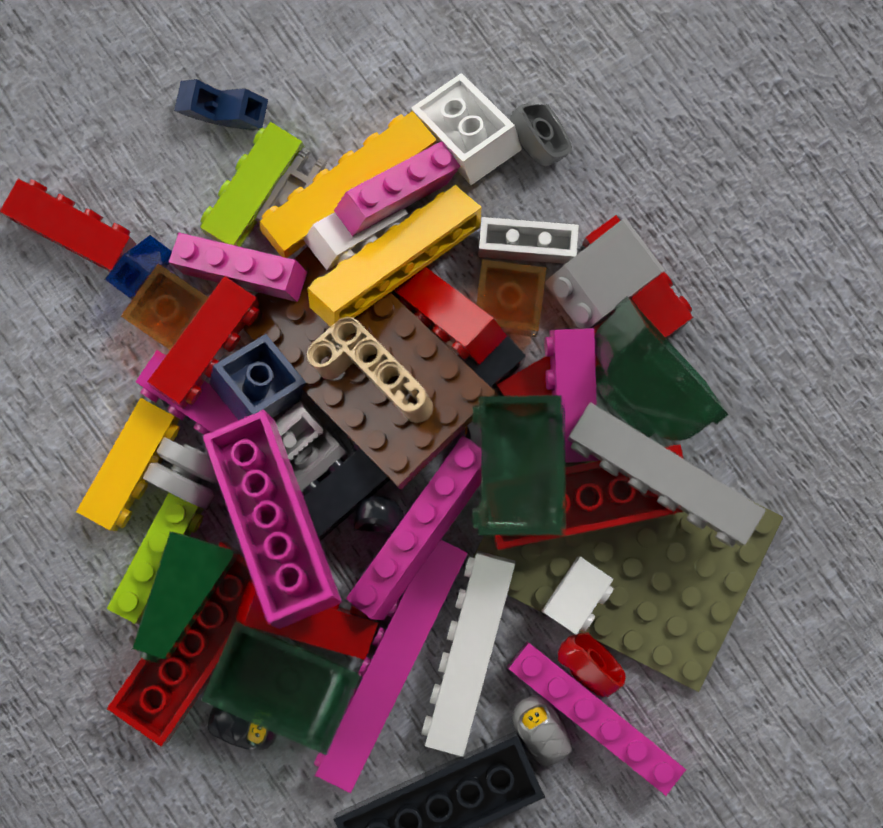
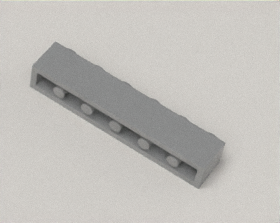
M591 402L567 438L568 441L573 443L570 447L573 451L585 458H588L591 454L601 460L599 464L601 468L617 476L618 472L630 478L628 482L630 486L646 494L647 490L659 496L657 502L674 512L676 508H679L688 514L687 521L703 530L705 526H708L717 532L715 538L732 548L735 544L739 546L746 545L766 509Z

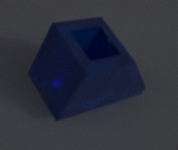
M149 235L123 254L105 280L138 305L170 264L169 259L172 250Z

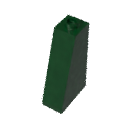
M170 531L132 649L141 652L140 658L159 663L161 658H171L237 560L238 551Z

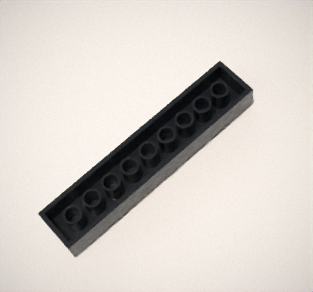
M508 335L480 365L469 356L464 360L457 355L493 390L497 384L506 380L520 368L526 357ZM356 444L351 448L355 453L345 461L342 457L335 461L327 469L329 475L320 482L316 479L302 491L319 541L323 540L355 512L362 499L373 496L391 480Z

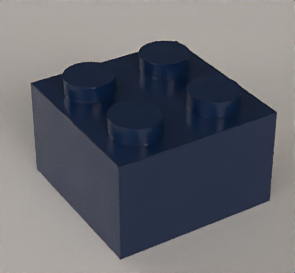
M265 334L214 364L209 384L235 417L241 420L262 410H265L273 418L300 401L303 393L302 388L306 382L268 335Z

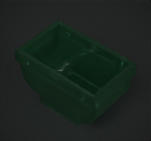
M628 296L615 306L617 311L599 327L594 336L595 358L599 363L595 367L596 385L603 399L632 428L648 438L656 433L660 437L671 441L686 440L698 434L712 422L717 425L729 415L707 381Z
M236 621L201 701L327 755L361 674L259 629L245 626L240 621Z

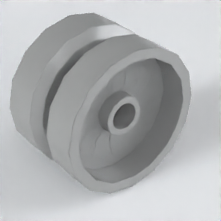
M164 437L156 452L159 457L173 464L171 469L157 462L150 463L143 478L175 496L208 510L215 494L211 489L200 484L199 481L202 478L213 484H219L210 456L185 443L182 446Z

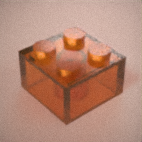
M482 259L476 305L492 316L506 334L537 337L547 268Z
M158 263L121 317L170 351L209 297Z

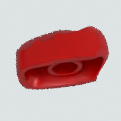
M589 632L571 635L561 643L558 649V661L568 667L573 677L596 695L609 697L624 686L626 675L623 668L599 641L595 640Z

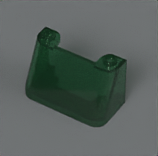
M562 395L479 396V405H473L472 417L473 425L479 426L482 433V501L479 503V508H473V528H479V535L565 536L566 443L565 402Z

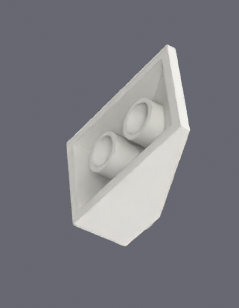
M462 73L411 107V110L435 137L436 144L441 141L445 144L461 166L458 172L470 185L522 150L515 125Z

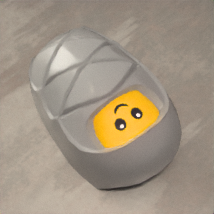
M530 696L517 704L512 715V722L519 739L531 756L542 766L554 765L567 757L572 750V743L567 728L555 706L541 696Z

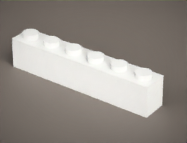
M477 551L475 558H468L464 576L470 577L467 590L460 588L455 607L461 609L459 621H451L447 640L453 641L450 654L443 652L438 670L444 673L442 684L434 685L430 703L436 704L433 717L426 715L421 735L427 736L426 747L464 756L515 567L514 560Z

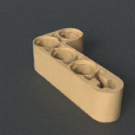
M352 317L339 319L308 348V361L324 379H334L340 376L354 363L410 421L423 422L432 414L433 403L423 387L356 319ZM356 333L352 340L345 341L350 334ZM378 354L374 361L366 363L368 357ZM332 355L328 362L321 364L323 358ZM399 376L397 382L387 385L391 377ZM410 393L418 403L415 405L409 403L406 396Z

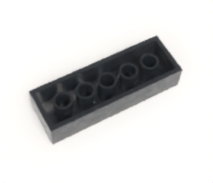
M514 731L464 754L463 757L459 756L343 809L335 814L333 820L337 828H480L545 798L518 735Z

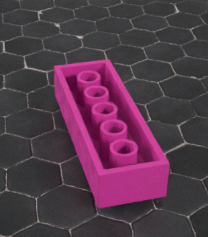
M262 410L204 435L203 439L268 623L280 629L342 603L275 420L265 410Z

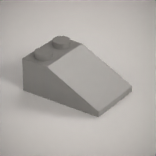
M624 218L562 266L545 281V284L579 329H587L602 323L665 270L628 220Z

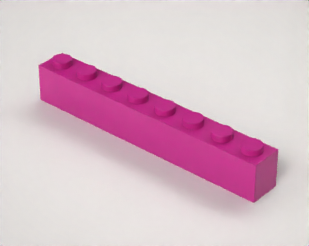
M440 540L407 586L402 599H398L387 616L392 619L387 630L380 627L372 645L377 647L373 658L366 657L357 674L363 677L358 689L350 688L343 703L348 709L343 719L338 716L336 717L328 735L334 738L328 749L323 746L321 747L315 759L314 765L319 767L315 776L349 793L352 792L468 554L467 552Z

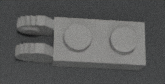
M302 148L291 166L279 179L255 220L260 223L265 211L275 205L279 208L288 201L287 197L299 187L305 189L312 184L313 178L325 169L327 161L320 157L313 165L308 176L302 174L300 171L310 156V151Z

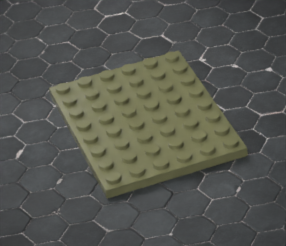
M546 411L513 478L595 461L559 463L554 460V455H550L548 449V437L553 435V422H548ZM761 506L766 511L746 545L739 546L735 544L733 548L715 538L717 532L708 526H705L703 530L687 521L688 514L685 512L501 550L496 549L490 522L473 558L476 557L477 551L514 560L515 567L507 595L542 612L541 610L576 558L582 557L613 578L610 586L614 589L603 605L598 602L591 612L595 615V618L585 632L579 630V632H589L595 640L699 692L783 520V516Z

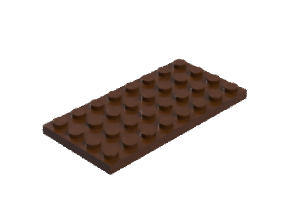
M307 246L294 258L307 271L298 302L257 293L255 297H257L259 303L257 309L260 312L250 326L245 324L243 330L254 341L265 334L268 335L306 382L302 388L303 391L402 490L480 415L498 395L391 293H388L354 319L423 387L433 403V411L429 418L418 423L407 419L354 363L334 379H324L308 361L307 352L311 344L327 331L330 326L309 307L308 287L317 278L324 277L334 270L337 265L326 270ZM356 333L350 334L345 341L352 340ZM378 354L368 357L366 363L374 361ZM332 355L323 358L321 364L328 362ZM399 376L391 377L387 385L397 382ZM410 393L406 396L409 403L413 405L418 403Z

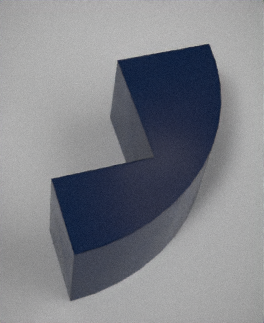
M197 79L184 80L180 82L174 111L215 125L237 129L260 130L263 127L269 99L246 88L218 90Z

